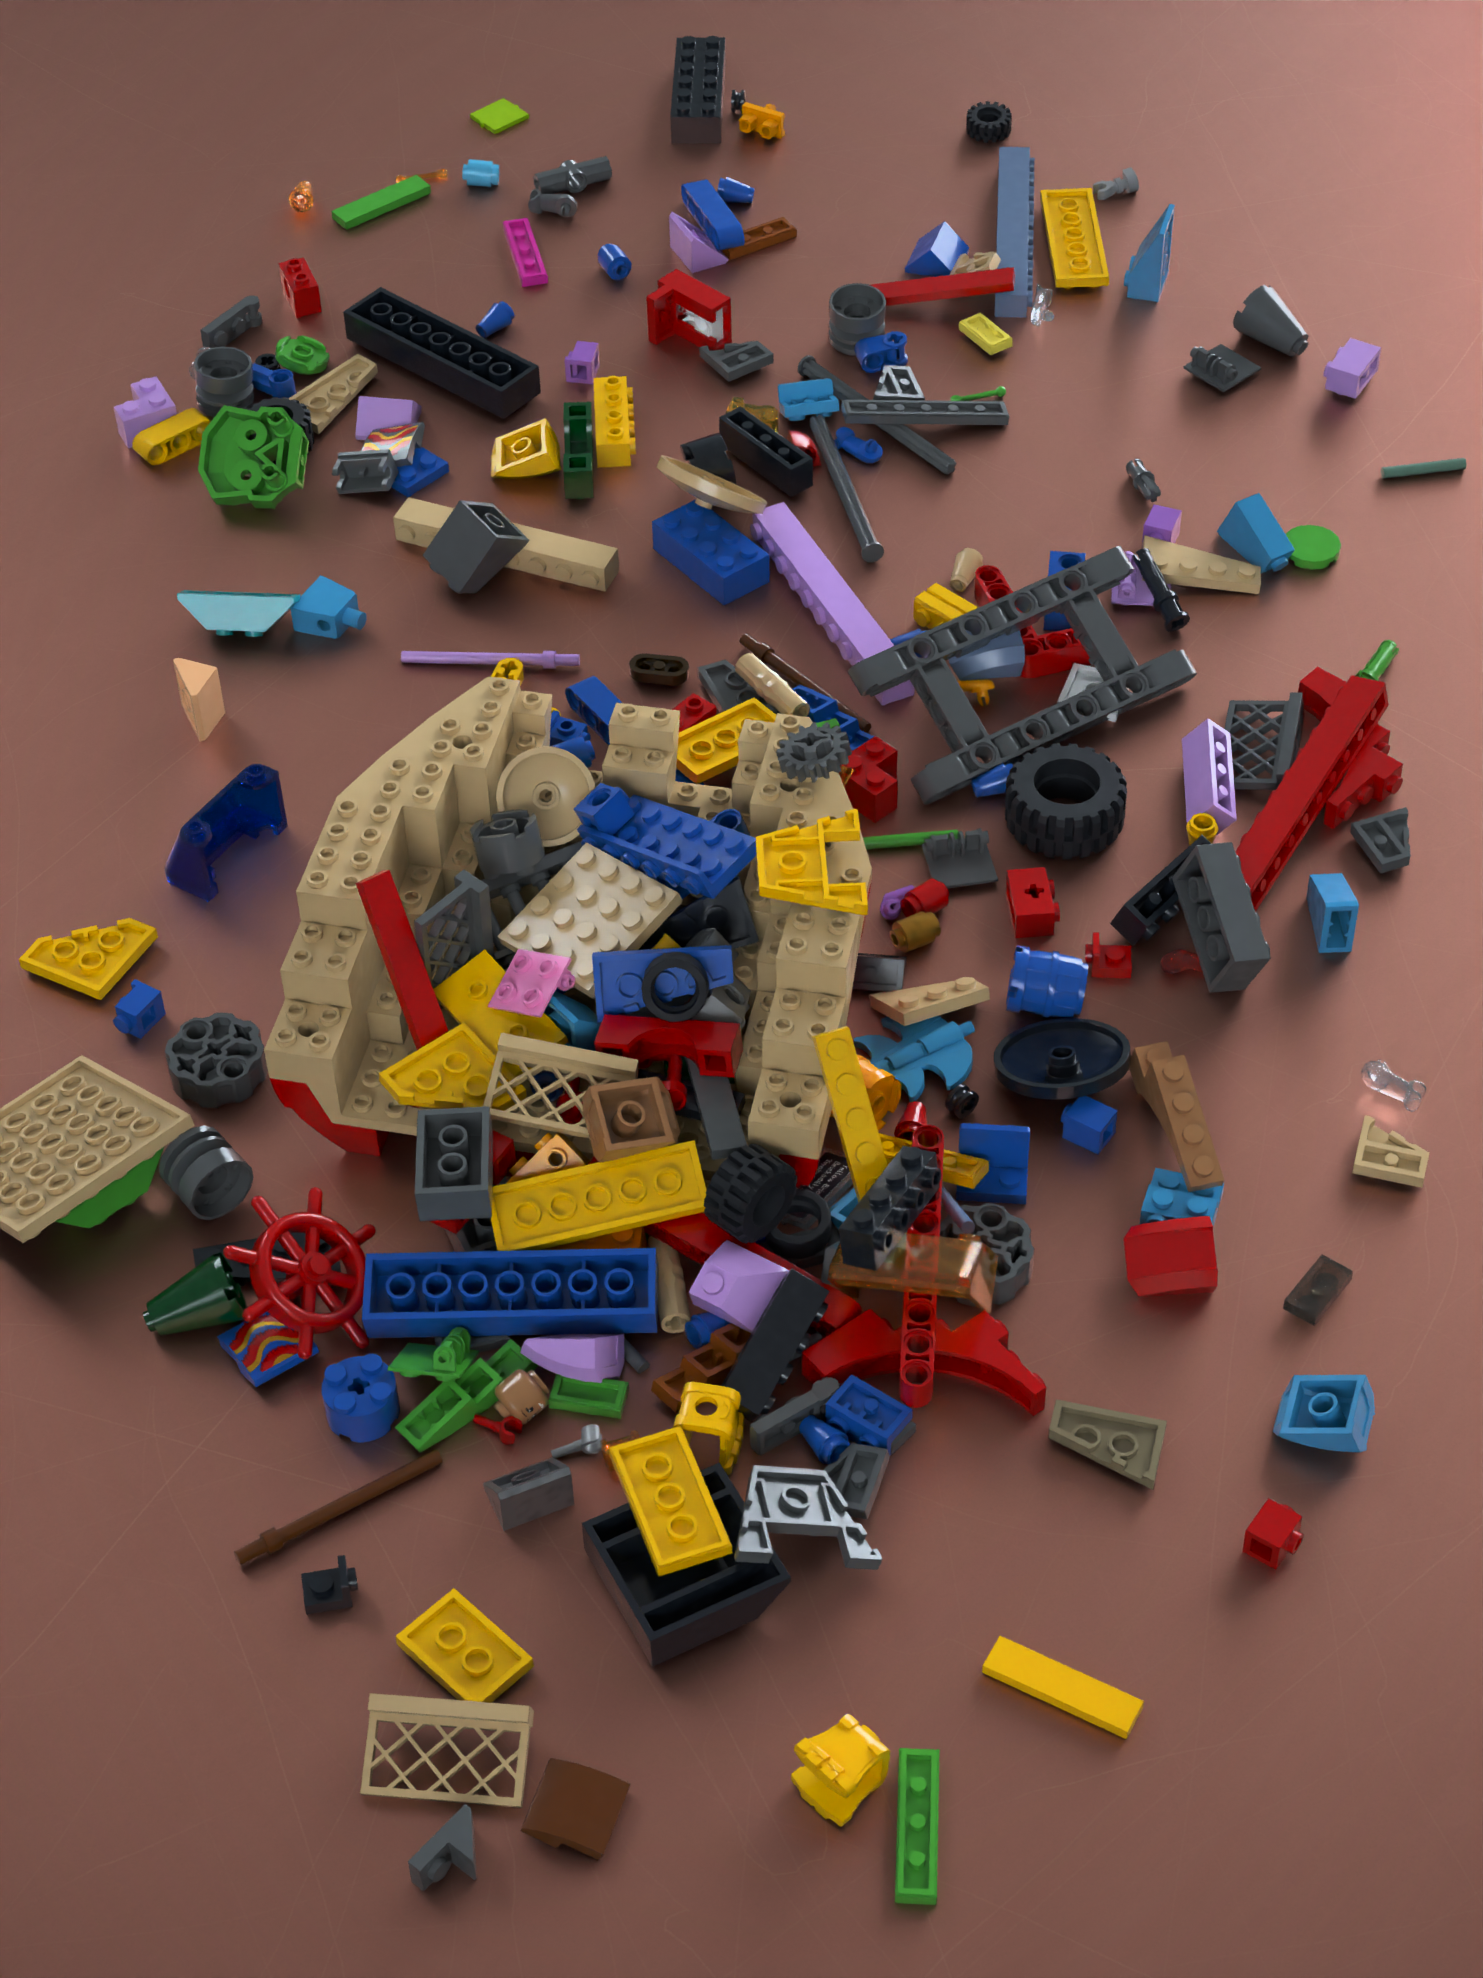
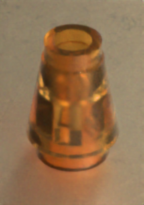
M307 181L299 182L289 194V204L295 211L306 212L314 204L312 186Z

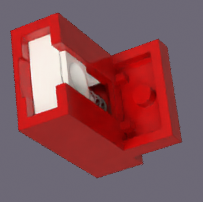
M675 269L659 279L658 289L646 296L648 339L654 345H658L674 334L698 347L708 346L710 351L722 350L724 344L732 343L731 298Z

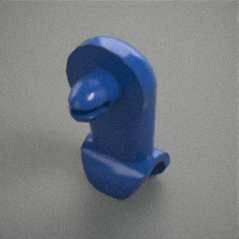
M840 427L836 431L834 442L838 450L842 448L864 463L871 464L881 459L883 449L876 440L871 438L865 441L855 437L854 431L847 427Z

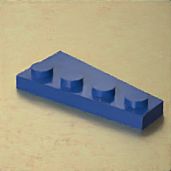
M732 945L593 952L592 963L597 1023L602 1022L604 1014H629L639 1011L642 1007H646L641 990L645 970L655 958L664 953L681 952L689 954L698 960L707 972L708 990L733 983ZM676 967L662 971L656 978L654 985L656 995L664 1003L673 1001V998L686 994L693 995L696 990L695 980L692 975L686 970Z

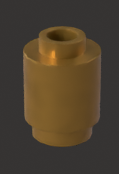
M921 911L894 922L890 931V939L895 948H900L901 951L907 953L934 942L935 937L941 934L940 924L932 912L925 913Z

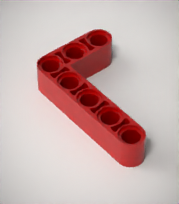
M984 565L976 570L974 596L979 607L1013 592L999 568ZM1032 625L1020 630L1023 645H1025V663L1020 676L1022 678L1030 679L1071 670L1074 663L1086 666L1091 665L1088 661L1090 659L1080 640H1076L1073 636L1075 632L1072 628L1043 635H1037Z

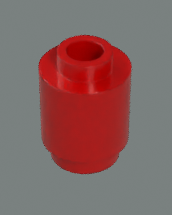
M933 878L925 881L907 892L900 901L903 914L906 917L921 911L935 914L948 905V888L943 882Z

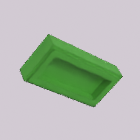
M556 1374L548 1400L549 1408L621 1419L629 1391V1383L606 1378L602 1380V1383L585 1382Z

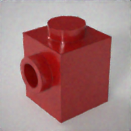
M1268 1498L1245 1531L1242 1552L1276 1570L1288 1552L1295 1554L1304 1537V1534L1300 1532L1303 1516L1297 1514L1291 1507L1279 1504Z

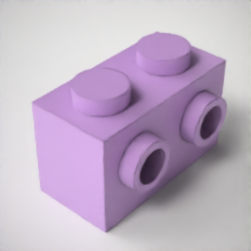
M1350 338L1344 347L1338 349L1333 361H1329L1325 367V389L1356 399L1378 370L1381 347Z

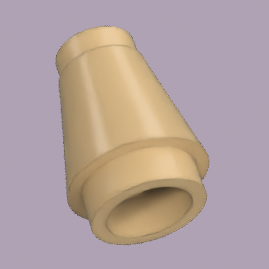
M965 548L956 555L949 583L952 589L959 592L965 591L975 578L976 570L983 566V557L977 550Z

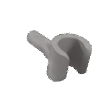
M594 1424L584 1426L581 1429L580 1440L551 1450L553 1458L556 1459L581 1450L587 1454L598 1453L602 1448V1434H599V1426Z

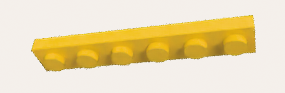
M844 1026L812 1036L859 1203L888 1165L850 1028Z

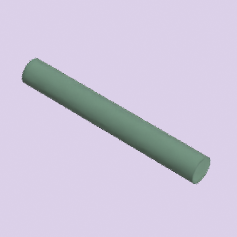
M1457 458L1382 467L1381 477L1385 479L1466 469V459Z

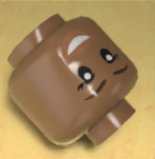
M518 1369L496 1386L494 1393L498 1402L493 1406L503 1419L514 1416L520 1419L522 1424H526L548 1405L546 1395L550 1391L532 1369L528 1372Z

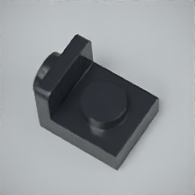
M345 1555L337 1556L339 1568L301 1574L306 1615L353 1607L351 1591L358 1590L355 1567H347Z

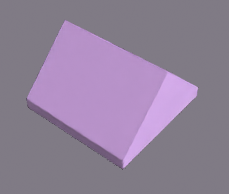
M674 212L670 213V247L692 273L726 264L729 259L721 250L718 251L704 231Z
M359 396L356 440H366L374 429L417 423L422 411L421 405L413 400Z

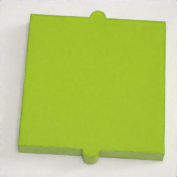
M502 98L471 113L470 118L480 124L481 128L485 127L492 133L497 134L529 119V114L520 109L519 105H514L505 98Z

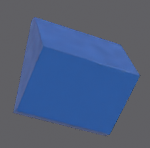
M944 221L918 240L905 267V272L930 277L950 275L959 256L964 253L968 255L969 246Z

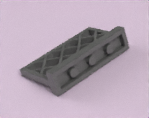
M1290 692L1289 701L1230 700L1224 729L1230 733L1232 753L1236 750L1243 753L1242 756L1235 760L1232 759L1233 770L1240 774L1234 778V789H1277L1282 781L1284 772L1290 769L1299 751L1305 717L1303 692ZM1236 711H1249L1251 714L1241 719L1236 715ZM1270 712H1283L1274 719L1267 716ZM1258 719L1265 723L1256 729L1250 726L1251 723ZM1241 729L1248 733L1239 739L1232 735ZM1272 729L1278 733L1271 739L1263 736V734ZM1255 739L1261 743L1252 750L1246 746V744ZM1267 750L1275 754L1266 760L1259 756ZM1250 760L1258 764L1249 770L1242 766ZM1265 770L1272 775L1271 779L1256 777Z
M462 870L454 877L455 889L414 920L416 943L433 989L446 979L451 967L453 969L449 976L484 949L494 959L489 886L466 870ZM457 904L455 911L453 912V914H451L453 908ZM447 920H448L449 922H448V924H447V926H446V928H445L443 934L440 935L441 932H442V930H443V928H444V926H445V924H446V922H447ZM432 922H434L433 925H432V927H431V929H430V931H429V933H428V932H427V926H429ZM457 928H459V930H458L456 936L453 937L454 934H455V932H456V930H457ZM438 942L437 945H436V947H435V949H434V951H433V953H432V955H431V957H430V953H431V951H432V949H433L435 943ZM449 944H451L450 948L448 949V951H447V953H446V955H445V957H444V959H443L442 957H443V955H444L446 949L448 948ZM438 965H440V967H439L437 973L435 974V976H434V978H433V980H432V976L434 975V973H435V971H436ZM439 1003L440 1009L442 1010L444 1007Z

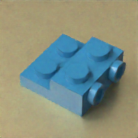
M1155 1167L1151 1184L1148 1185L1141 1209L1140 1224L1179 1218L1210 1216L1214 1227L1224 1183L1222 1186L1188 1193L1182 1173Z

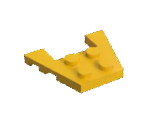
M858 809L845 811L844 817L831 820L829 816L817 819L816 825L799 829L798 825L757 836L756 856L759 896L853 914L868 915L866 882L829 884L827 875L825 842L860 841Z

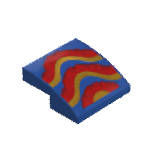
M268 1312L253 1322L244 1321L217 1336L221 1348L237 1362L241 1374L255 1387L306 1360L298 1356L299 1331L281 1324ZM314 1341L311 1357L319 1353L318 1347Z

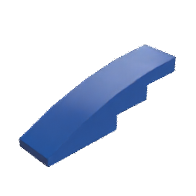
M802 685L792 688L810 705V712L807 717H810L813 723L837 719L841 732L847 733L851 751L874 737L860 730L858 719L840 712L837 700Z

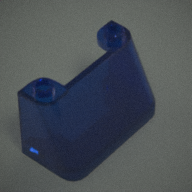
M252 764L246 767L182 826L164 865L165 876L170 884L209 902L219 893L217 883L213 881L216 878L215 868L210 865L243 834L257 839L260 836L259 832L264 830H273V834L279 835L288 827L279 771L261 764Z

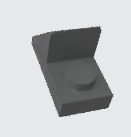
M466 1804L408 1861L411 1881L423 1892L433 1881L438 1882L447 1874L451 1863L455 1864L472 1879H477L473 1817L471 1808Z

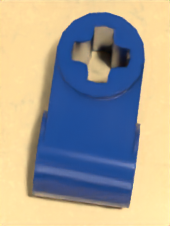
M894 331L859 340L854 347V352L862 369L867 373L882 371L884 365L905 366L908 362V355L905 353L907 336L902 332Z

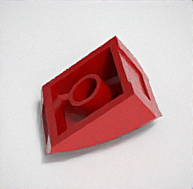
M1210 1216L1171 1219L1131 1226L1123 1238L1128 1282L1139 1297L1213 1293L1216 1289L1218 1267L1213 1224Z

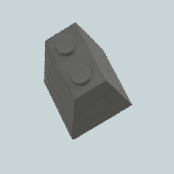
M460 500L423 556L430 562V568L449 582L448 586L453 591L459 594H476L527 545L529 539L493 503Z

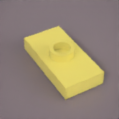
M982 313L959 321V330L989 355L1012 347L1013 338Z

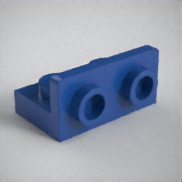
M852 1374L825 1404L827 1424L845 1433L848 1439L856 1444L888 1449L889 1456L891 1455V1443L913 1416V1409Z

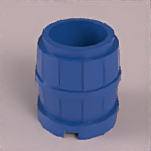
M1016 945L1013 956L1015 963L1011 969L1008 985L1006 1011L1019 1013L1020 1010L1040 1014L1042 1017L1047 1018L1049 1016L1073 1018L1074 1015L1080 1016L1087 984L1088 963H1083L1080 958L1063 955L1057 951H1030V947Z

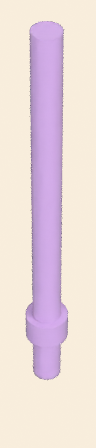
M543 651V654L401 652L402 663L497 665L503 659L515 658L520 660L523 665L543 666V669H556V666H580V654H556V651Z

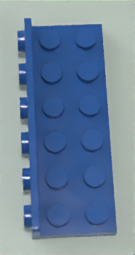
M635 794L629 798L630 801L628 802L635 815L613 836L582 824L577 828L578 833L583 839L581 841L582 846L587 842L632 868L646 873L653 879L665 880L673 887L680 886L694 895L701 894L711 899H714L756 856L755 837Z

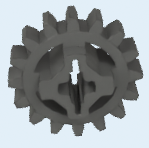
M816 722L806 729L803 726H799V732L796 734L792 732L787 733L788 740H780V749L776 750L782 773L786 772L789 779L797 776L799 782H803L806 778H811L812 783L822 776L825 779H829V772L831 771L841 772L840 764H848V756L852 755L847 733L841 732L840 726H835L831 729L828 722L823 724L822 727H817Z

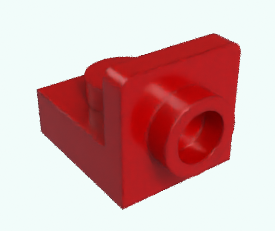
M1093 932L1092 944L1085 945V963L1091 964V977L1131 978V946L1100 945L1099 932Z

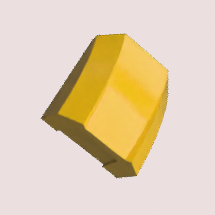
M546 418L495 439L491 454V478H532L562 470L560 467L561 448L557 436Z

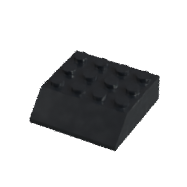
M720 1462L700 1472L731 1542L732 1554L658 1577L629 1503L582 1523L584 1549L652 1667L757 1619L791 1582V1576L773 1547V1555L769 1564L735 1562L734 1556L744 1501Z

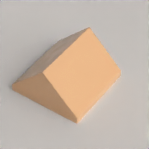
M182 658L173 659L182 707L199 741H204L225 714L217 667Z

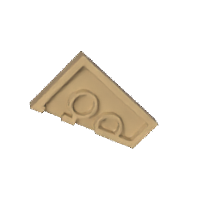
M962 977L955 981L869 995L870 1007L903 1026L990 1000L989 987L972 977Z

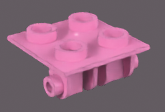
M518 949L488 1007L541 1018L557 988L567 991L569 988L574 987L575 977L567 969L572 959Z

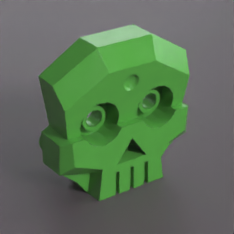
M223 405L202 433L198 471L211 498L217 505L252 503L255 508L275 509L277 504L287 494L297 488L303 489L309 440L303 429L290 418L283 407L261 406L256 412ZM251 434H256L253 440H248ZM246 474H251L250 479L243 480Z

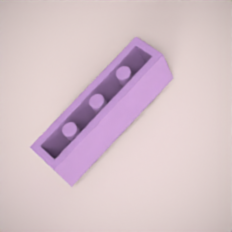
M1207 718L1182 738L1186 822L1188 823L1195 814H1209L1218 825V835L1237 820L1231 736L1228 731Z

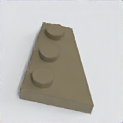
M1056 1399L1048 1438L1154 1490L1167 1421Z

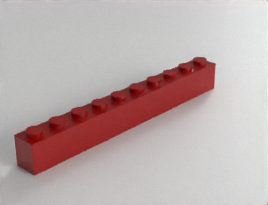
M1350 676L1344 687L1342 686L1338 690L1337 697L1332 705L1325 710L1323 719L1317 728H1313L1304 748L1298 751L1296 760L1290 769L1284 772L1282 781L1277 789L1271 792L1263 810L1257 813L1254 824L1248 833L1242 836L1240 845L1235 853L1240 858L1241 871L1245 883L1250 887V898L1255 912L1389 706L1385 682Z

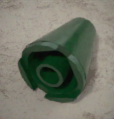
M222 1252L213 1254L147 1302V1311L143 1312V1317L151 1332L156 1330L160 1336L243 1320L242 1313L247 1308V1304L239 1282L235 1283L231 1275L233 1269Z

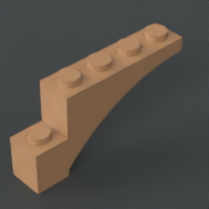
M1168 1041L1135 1047L1131 1056L1130 1072L1137 1094H1141L1159 1119L1178 1161L1188 1193L1222 1186L1225 1180L1185 1055L1172 1057Z

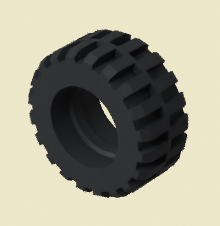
M1060 743L1051 744L1049 748H1044L1043 746L1036 748L1033 754L1028 752L1021 757L1019 762L1017 761L1010 769V774L1007 776L1005 796V820L1007 821V827L1012 835H1015V839L1023 846L1027 844V848L1036 854L1038 852L1044 853L1045 857L1054 859V856L1063 857L1062 860L1072 859L1073 856H1079L1080 858L1088 857L1093 851L1098 853L1106 848V844L1108 846L1112 844L1123 829L1127 798L1125 776L1114 761L1110 763V758L1102 752L1097 754L1093 748L1087 746L1080 748L1077 744L1071 743L1068 746H1060ZM1054 798H1071L1082 803L1059 804L1049 800Z

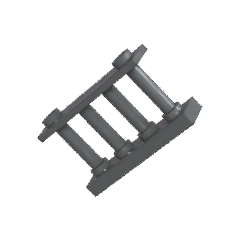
M581 841L545 855L540 862L535 864L536 870L531 874L518 876L514 872L503 874L496 879L481 880L489 886L490 903L492 902L491 899L502 895L503 898L508 899L517 916L526 907L519 893L521 887L532 883L533 887L537 886L540 892L551 879V875L557 874L582 847ZM491 908L493 943L498 951L494 953V960L503 969H507L516 953L503 946L497 936L502 932V929Z

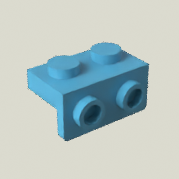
M830 378L784 383L777 386L780 413L785 418L788 417L790 421L803 420L805 415L816 414V417L818 415L829 417L832 416V412L840 411L839 400L833 395V383Z

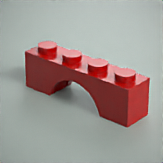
M604 1014L594 1041L597 1052L637 1059L638 1065L644 1060L657 1055H681L692 1060L697 1065L700 1075L734 1078L743 1052L740 1023L699 1020L670 1022L654 1017Z

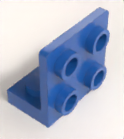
M961 1123L959 1130V1153L988 1160L989 1172L974 1189L957 1185L956 1200L1026 1204L1030 1128L1015 1125Z

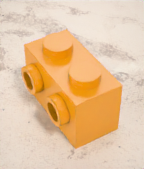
M548 1132L534 1146L538 1152L529 1161L523 1156L509 1170L513 1176L506 1183L584 1166L590 1160L565 1134L557 1133L553 1136Z

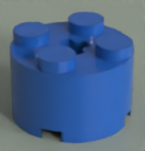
M373 1353L366 1354L365 1356L351 1357L337 1364L329 1365L325 1369L321 1390L330 1429L336 1435L340 1436L342 1434L350 1437V1441L358 1443L374 1441L386 1435L391 1430L392 1423L399 1417L400 1404L395 1375L393 1371H388V1365L382 1361L381 1357Z

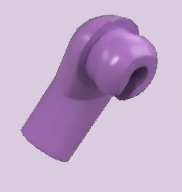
M909 885L886 893L880 905L881 915L888 920L896 919L901 912L900 901L907 892L914 889V886Z

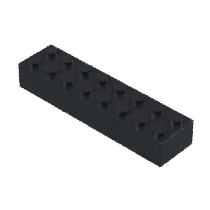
M382 287L343 311L347 339L503 419L541 393L538 365Z

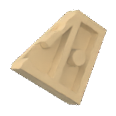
M996 251L975 253L973 255L974 258L971 259L964 253L959 256L950 275L997 269L1001 259Z
M1365 1115L1352 1173L1422 1188L1429 1152L1416 1144L1407 1142L1403 1136L1395 1131L1389 1134L1374 1125V1118Z

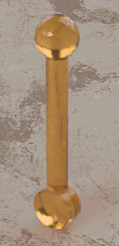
M439 169L438 172L417 175L421 179L432 177L446 178L448 171L446 169ZM399 174L396 176V182L398 183L414 175L404 176Z

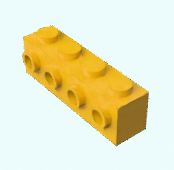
M626 376L593 378L597 468L631 466L630 455L636 454L635 438H633L635 437L633 388L627 387Z

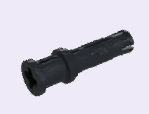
M1147 548L1138 550L1132 556V559L1154 597L1153 606L1157 612L1161 613L1165 621L1164 627L1166 631L1174 632L1183 628L1189 622L1190 617L1187 612H1183L1178 603V594L1169 589L1150 550Z

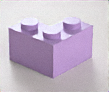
M156 376L144 378L139 382L130 384L133 401H127L121 405L114 406L118 432L128 448L132 447L133 439L139 432L177 414L175 404Z

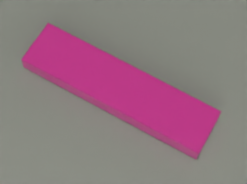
M528 218L504 221L503 231L522 287L548 283V275Z

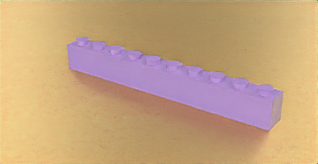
M784 502L765 507L763 514H753V524L750 525L753 539L755 541L758 540L763 550L769 554L778 572L786 577L790 588L800 596L804 607H808L811 610L816 623L823 626L829 640L835 642L844 660H848L854 666L858 662L894 646ZM908 680L875 695V697L883 706L913 696L915 688L911 681Z

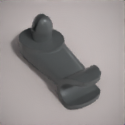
M538 189L531 191L528 208L533 213L541 214L544 210L558 213L563 217L575 215L578 206L576 200L570 195L541 194Z

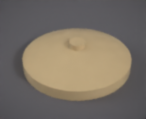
M661 456L656 466L675 485L696 497L695 503L711 510L714 505L736 512L763 514L767 505V501L756 494L683 461L668 456Z

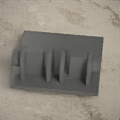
M1222 344L1209 351L1205 350L1202 346L1194 347L1190 352L1192 361L1183 367L1222 392L1227 391L1261 370L1260 366Z
M979 828L973 831H966L965 838L963 832L958 831L957 839L954 838L953 832L949 833L948 836L947 834L930 835V839H924L922 849L931 878L943 882L947 888L998 881L987 847V843H989L988 831H982Z

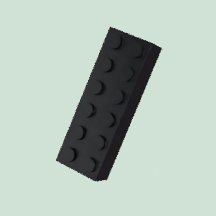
M684 36L677 38L670 115L671 144L721 143L726 73L725 38L709 36L707 38Z

